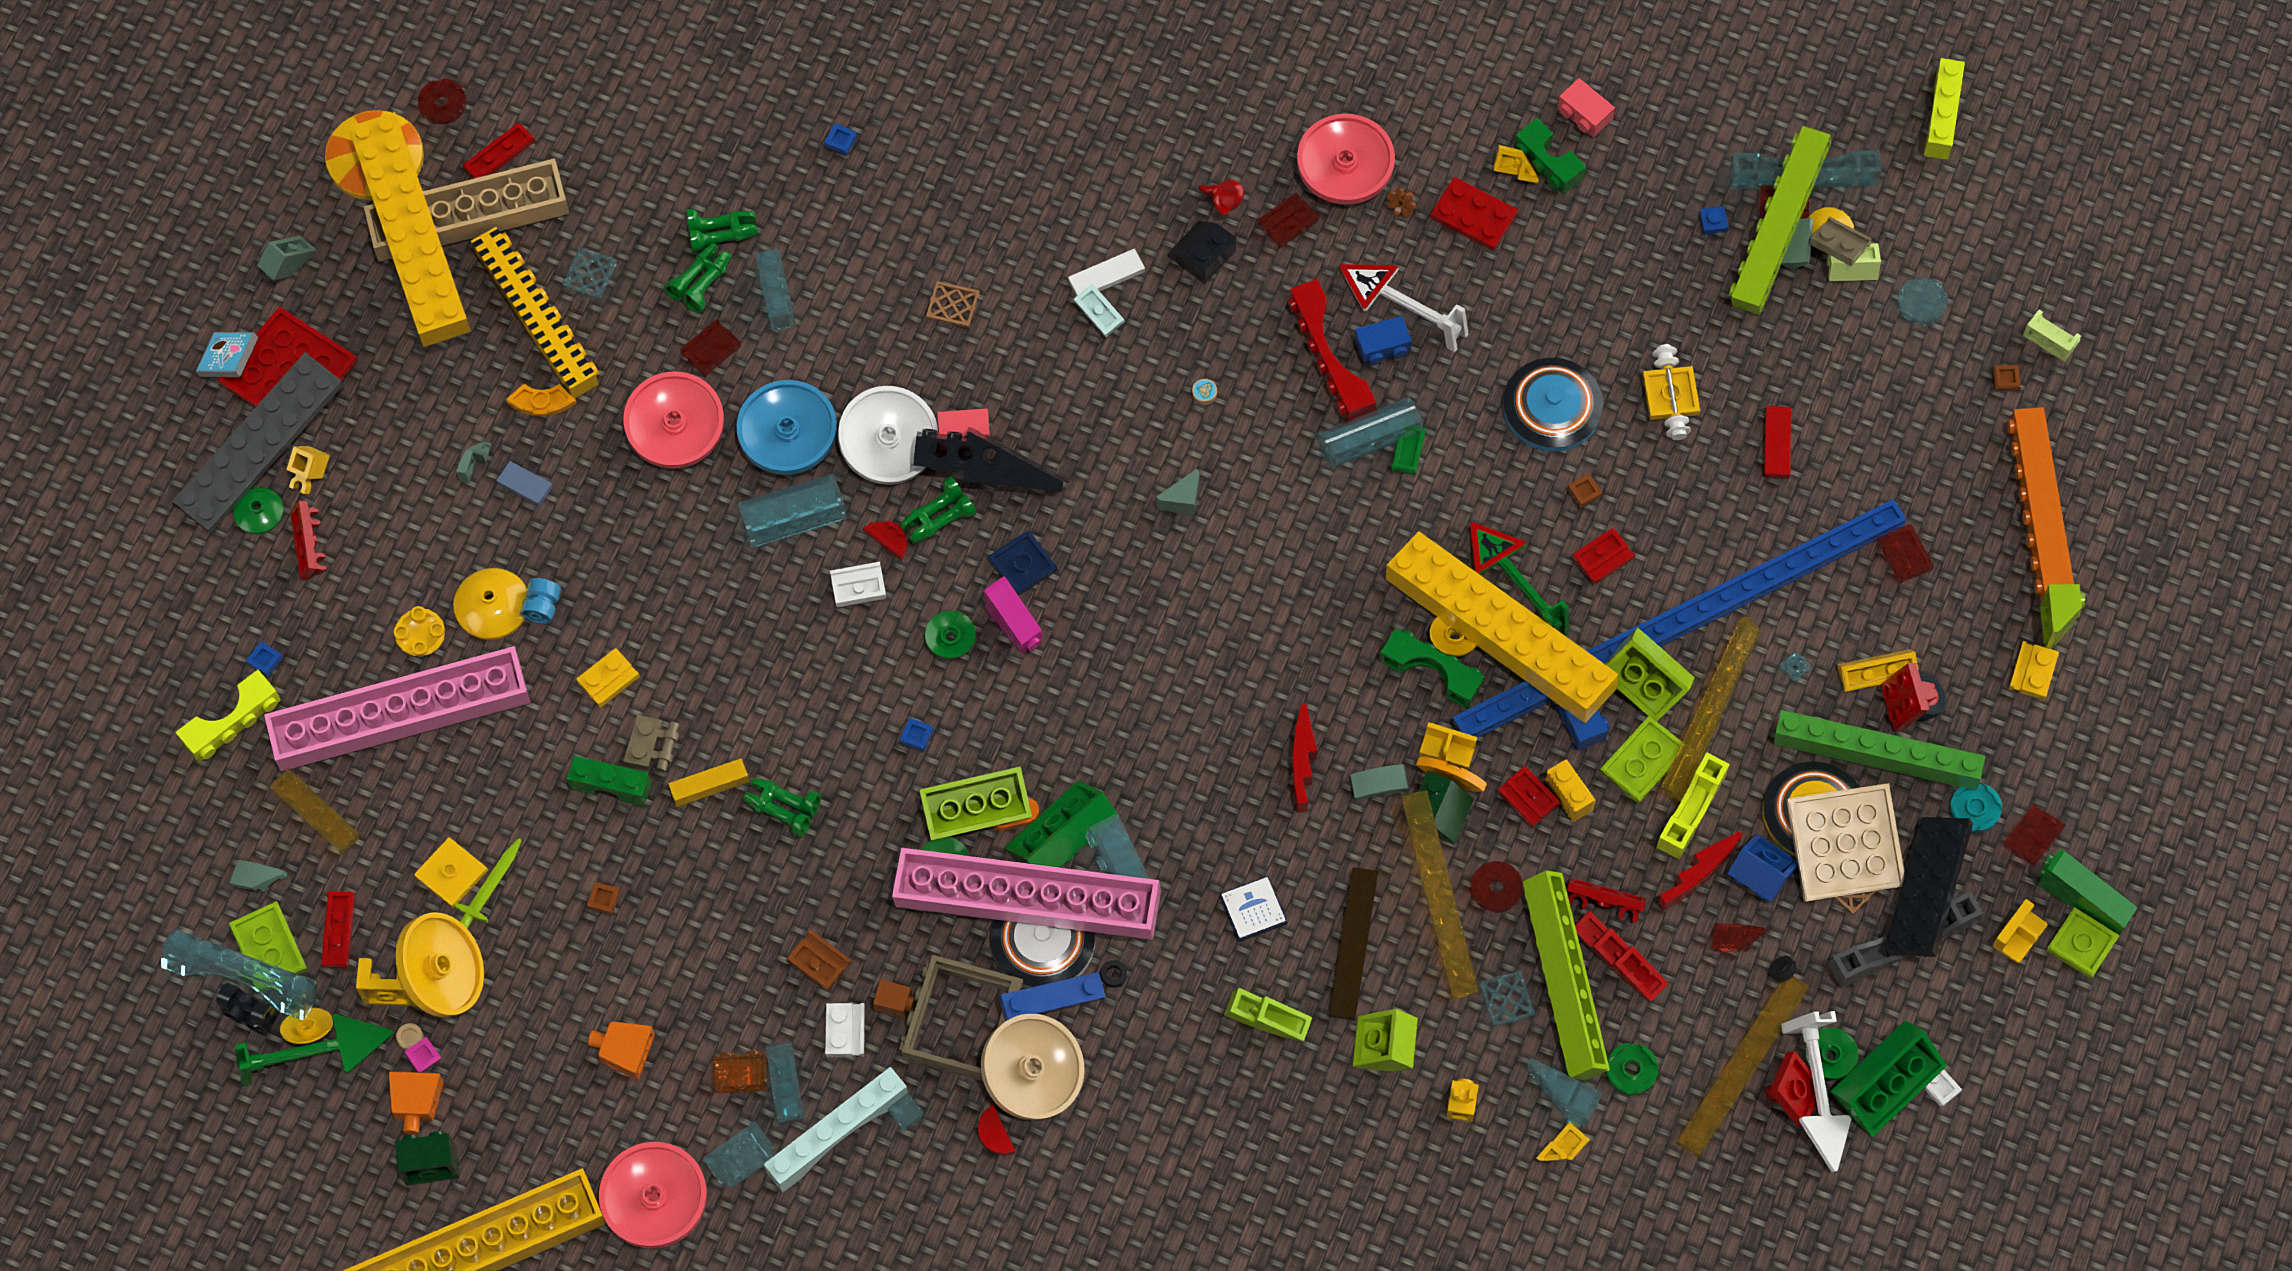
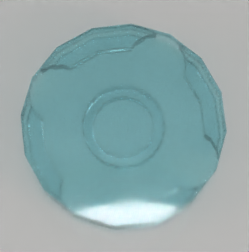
M1926 277L1907 281L1901 288L1898 296V308L1901 314L1908 321L1915 324L1918 322L1923 323V325H1929L1937 322L1944 315L1948 304L1947 293L1943 286L1935 280Z

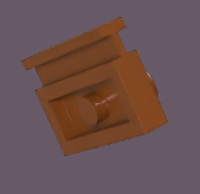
M812 930L808 932L805 939H802L787 957V962L827 992L843 975L845 969L852 964L851 959Z

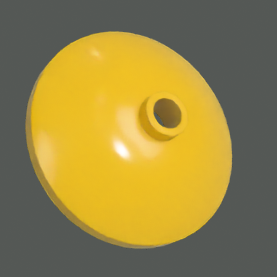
M488 568L477 571L467 577L456 591L453 603L456 619L468 634L484 640L504 638L519 629L525 621V618L520 614L524 599L528 598L526 595L527 588L518 576L507 570ZM489 594L493 595V598H492V599H490V600L485 599V597H486L487 595H489Z

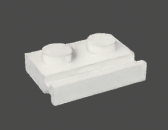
M880 562L830 571L836 607L886 599Z
M826 1004V1057H864L865 1004Z

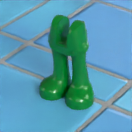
M686 209L692 253L699 252L712 243L717 244L733 240L739 242L758 235V228L756 225H753L756 222V215L752 211H732L730 214L718 217L702 218L696 209ZM730 227V229L712 233H702L704 231Z
M714 243L710 244L696 256L694 263L679 277L669 280L664 285V291L675 301H681L683 298L685 305L691 311L700 314L706 304L703 297L706 289L715 279L724 275L732 255L727 251H723L712 263L711 261L715 258L719 247ZM702 270H704L705 273L701 276V278L687 290L688 286L695 279V277Z
M952 476L947 477L943 481L944 491L936 499L919 509L914 508L901 522L900 526L904 532L913 529L921 522L923 523L922 526L913 531L909 536L913 544L934 536L936 531L959 518H970L977 514L974 505L966 495H963L959 485ZM956 502L955 505L951 507L949 510L939 515L935 519L930 520L929 517H931L938 511L942 510L943 508L947 507L948 505Z
M759 778L751 780V787L762 794L759 797L745 792L742 800L753 807L756 812L772 815L791 826V832L794 835L802 837L811 825L810 817L814 818L818 812L822 798L821 794L816 791H810L803 797L777 786L776 782L772 780L766 781ZM775 799L802 813L797 814L774 804L773 801Z

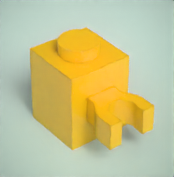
M294 446L286 470L296 474V476L290 481L289 487L298 489L301 482L302 488L300 492L309 494L311 479L323 478L330 455L310 446Z
M1469 1079L1452 1080L1446 1118L1473 1122L1478 1084H1473V1081Z

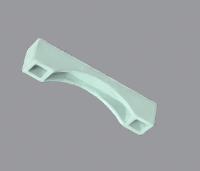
M889 1067L764 1164L766 1173L783 1193L803 1178L841 1140L870 1120L888 1112L909 1096L907 1086L894 1070Z

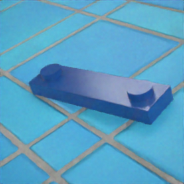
M1099 972L1001 994L999 1000L1005 1021L1022 1014H1042L1102 1000L1106 996Z

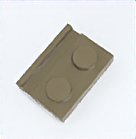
M1829 217L1828 221L1823 223L1812 235L1810 245L1852 266L1865 252L1866 247L1871 245L1872 238Z

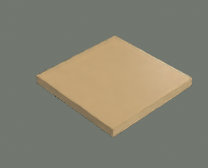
M1889 783L1786 799L1804 902L1902 887L1905 872Z

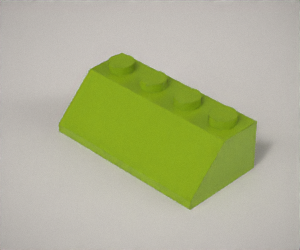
M1021 766L919 789L931 840L1032 817Z

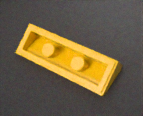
M1909 649L1837 664L1844 691L1847 692L1881 685L1907 663L1917 664L1915 651Z
M741 758L668 784L675 805L679 807L749 783L750 781Z

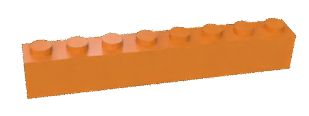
M2044 407L2014 409L2011 418L2007 421L2008 433L2013 436L2011 453L2013 457L2016 456L2017 460L2015 476L2016 479H2020L2021 487H2019V500L2024 502L2025 507L2022 514L2023 523L2028 525L2029 531L2026 535L2027 547L2032 549L2033 555L2030 558L2031 570L2036 573L2034 590L2036 595L2039 594L2040 602L2048 585L2074 584Z

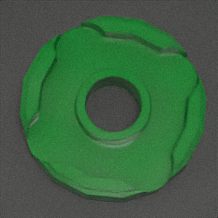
M1625 1043L1616 1047L1608 1057L1610 1070L1606 1071V1077L1610 1085L1619 1093L1628 1096L1641 1095L1649 1091L1655 1084L1658 1075V1061L1653 1052L1647 1047L1640 1044ZM1629 1063H1634L1638 1066L1639 1073L1630 1075L1625 1071V1066Z

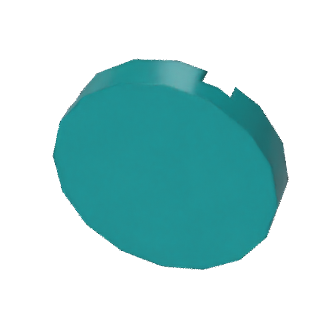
M1979 784L1977 790L1959 787L1954 792L1950 801L1951 817L1970 818L1973 823L1971 833H1983L1991 830L1998 823L2002 813V801L1998 793L1986 784Z

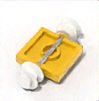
M1663 344L1658 346L1652 353L1654 358H1658L1654 362V366L1661 370L1643 371L1642 375L1650 420L1667 419L1664 425L1670 429L1667 430L1666 436L1673 440H1682L1691 432V429L1685 426L1689 422V418L1686 416L1700 414L1693 366L1673 368L1679 363V359L1673 357L1677 353V349L1669 344Z

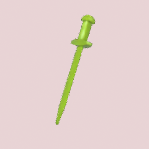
M520 838L504 852L469 906L458 903L454 905L458 911L464 914L460 922L467 929L473 920L488 923L487 917L480 913V911L515 859L522 841Z

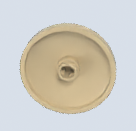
M1022 1014L1005 1021L991 1033L982 1052L981 1073L990 1097L1001 1109L1020 1119L1043 1120L1064 1111L1075 1100L1084 1079V1060L1075 1037L1060 1022L1040 1014Z

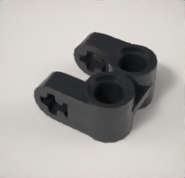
M229 982L222 986L216 998V1003L226 1017L239 1024H244L262 1036L267 1035L280 1014L273 1005L262 999L256 1000Z

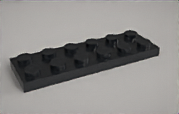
M1921 818L1884 947L1887 955L1936 957L1973 827L1970 818Z

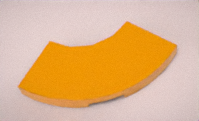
M523 384L506 398V402L511 407L533 416L555 415L577 404L576 399L560 384L545 390L533 389Z
M1421 756L1416 763L1425 773L1430 771L1448 778L1464 791L1484 792L1487 785L1484 780L1470 771L1447 764L1446 761Z

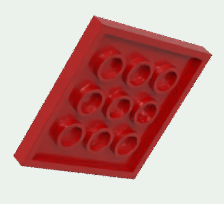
M279 306L256 333L258 339L241 376L219 377L218 383L256 408L305 352L341 381L358 362V358Z

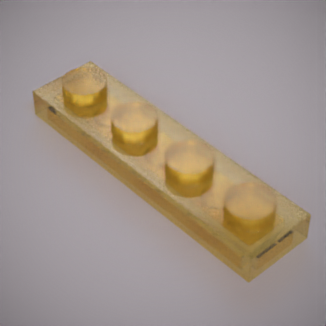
M289 768L270 785L274 793L342 855L361 837L350 824Z

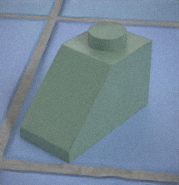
M301 236L268 242L257 266L265 272L267 277L273 280L287 278L306 263L317 250Z

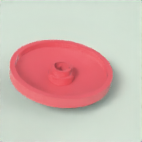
M1336 114L1325 117L1313 124L1305 132L1299 143L1297 166L1302 181L1315 195L1332 203L1356 204L1373 198L1386 187L1394 170L1395 153L1389 136L1377 123L1363 116Z
M665 372L648 378L632 392L624 410V429L633 450L645 461L663 468H683L700 462L715 449L724 429L723 408L714 389L701 378L684 372Z
M663 1142L641 1143L620 1153L607 1167L599 1188V1204L608 1227L621 1240L640 1248H663L685 1238L698 1225L707 1202L706 1183L697 1162L681 1148Z

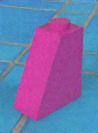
M1003 576L984 590L985 608L1018 650L1024 654L1028 650L1033 651L1039 647L1043 640L1042 630L1008 580Z

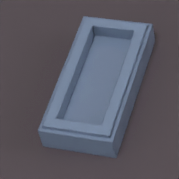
M509 461L496 480L498 485L539 507L553 488L552 483Z

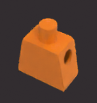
M610 1022L606 1034L592 1030L588 1045L600 1049L598 1057L601 1063L639 1081L655 1033L653 1027L647 1025Z
M389 1072L392 1114L396 1120L404 1121L403 1133L417 1135L419 1134L420 1121H433L444 1081L440 1073Z

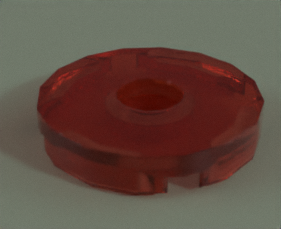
M441 79V81L435 82L433 80L421 89L418 95V107L422 116L429 122L448 124L456 121L463 114L466 108V96L463 88L456 81ZM441 97L448 99V102L444 105L436 104V101Z
M1492 861L1485 863L1476 870L1472 877L1471 893L1473 899L1485 910L1488 909L1496 913L1508 911L1518 903L1522 895L1523 882L1520 873L1513 866L1505 862ZM1498 881L1503 884L1504 890L1496 893L1490 889L1489 885L1492 882Z

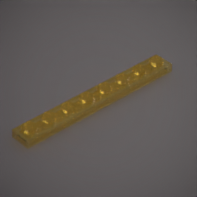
M1794 976L1780 983L1677 1140V1145L1698 1158L1701 1156L1781 1033V1023L1789 1021L1810 986Z

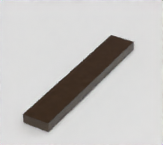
M1356 867L1352 869L1329 1017L1352 1021L1356 1019L1378 871Z

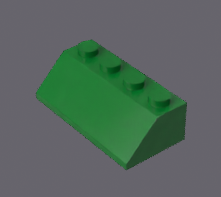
M1078 780L1003 848L1016 862L1060 868L1064 863L1070 861L1079 849L1089 844L1100 830L1108 827L1118 813L1102 791Z
M1905 1020L1830 1092L1842 1109L1865 1132L1874 1137L1947 1067V1064L1924 1030Z

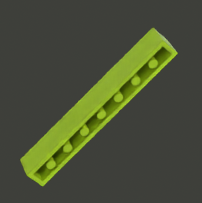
M1802 126L1800 133L1794 135L1791 147H1793L1791 155H1786L1782 166L1784 172L1782 176H1777L1774 184V190H1776L1773 198L1769 197L1765 205L1767 213L1764 219L1760 218L1756 227L1758 234L1756 239L1751 240L1749 243L1747 261H1742L1738 271V275H1740L1739 280L1731 286L1729 297L1732 299L1733 307L1761 315L1831 146L1830 134Z
M1545 870L1523 881L1525 898L1531 915L1530 920L1536 936V945L1541 957L1542 970L1546 978L1548 995L1551 999L1554 1020L1557 1025L1569 1079L1588 1080L1610 1070L1563 874Z

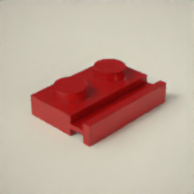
M1611 528L1573 553L1572 558L1585 575L1589 576L1593 585L1635 559V554L1630 551L1628 545L1618 532Z
M1526 766L1521 768L1497 790V793L1531 828H1534L1539 821H1542L1560 805V801Z

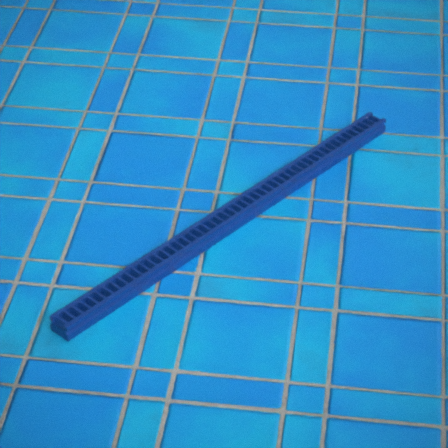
M1890 500L1587 650V652L1605 664L1618 646L1637 627L1658 646L1662 647L1904 527L1907 519L1895 500ZM1525 681L1454 716L1452 725L1459 732L1479 738L1553 700Z

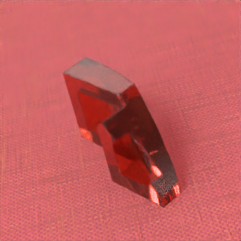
M1714 923L1712 949L1715 952H1740L1741 950L1747 952L1751 948V944L1760 936L1764 937L1767 930L1764 927Z

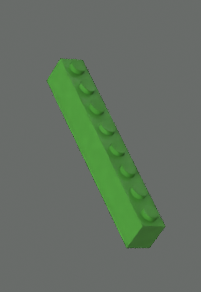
M1781 710L1773 744L1972 790L1978 789L1985 761L1984 755Z

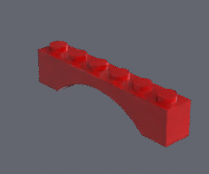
M1318 279L1290 288V298L1287 299L1288 306L1292 313L1296 312L1297 324L1300 332L1306 333L1309 351L1311 354H1316L1318 359L1316 361L1317 367L1321 375L1325 374L1328 380L1326 385L1331 395L1335 394L1338 401L1336 406L1341 416L1344 415L1347 422L1350 423L1375 413L1376 400L1367 381L1345 369L1328 347L1323 329L1327 298Z

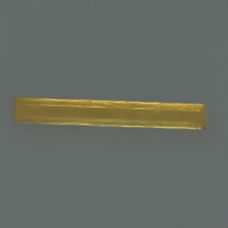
M1749 616L1741 617L1661 787L1674 802L1682 801L1762 631Z
M1427 790L1401 796L1452 999L1476 994L1479 991Z

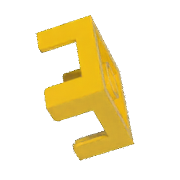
M359 958L356 990L365 1005L417 1006L404 990L398 972L396 979H381L378 973H371L372 960L370 958Z

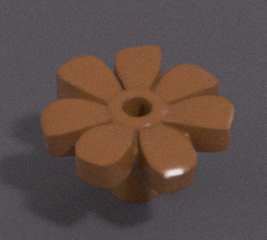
M1401 187L1397 188L1395 192L1390 191L1387 198L1389 201L1387 205L1390 209L1395 208L1393 211L1394 216L1400 217L1402 214L1404 217L1411 216L1412 211L1416 209V203L1411 201L1414 197L1413 193L1404 192V189Z

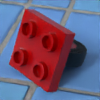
M1907 663L1881 684L1882 695L1885 698L1889 719L1894 731H1903L1919 718L1927 720L1936 717L1944 710L1947 702L1943 686L1932 676L1919 674L1916 663Z

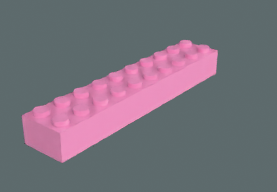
M515 646L271 712L264 714L275 761L280 771H285L529 704L530 699Z
M901 848L892 898L895 906L901 908L1153 940L1161 887L1159 880Z

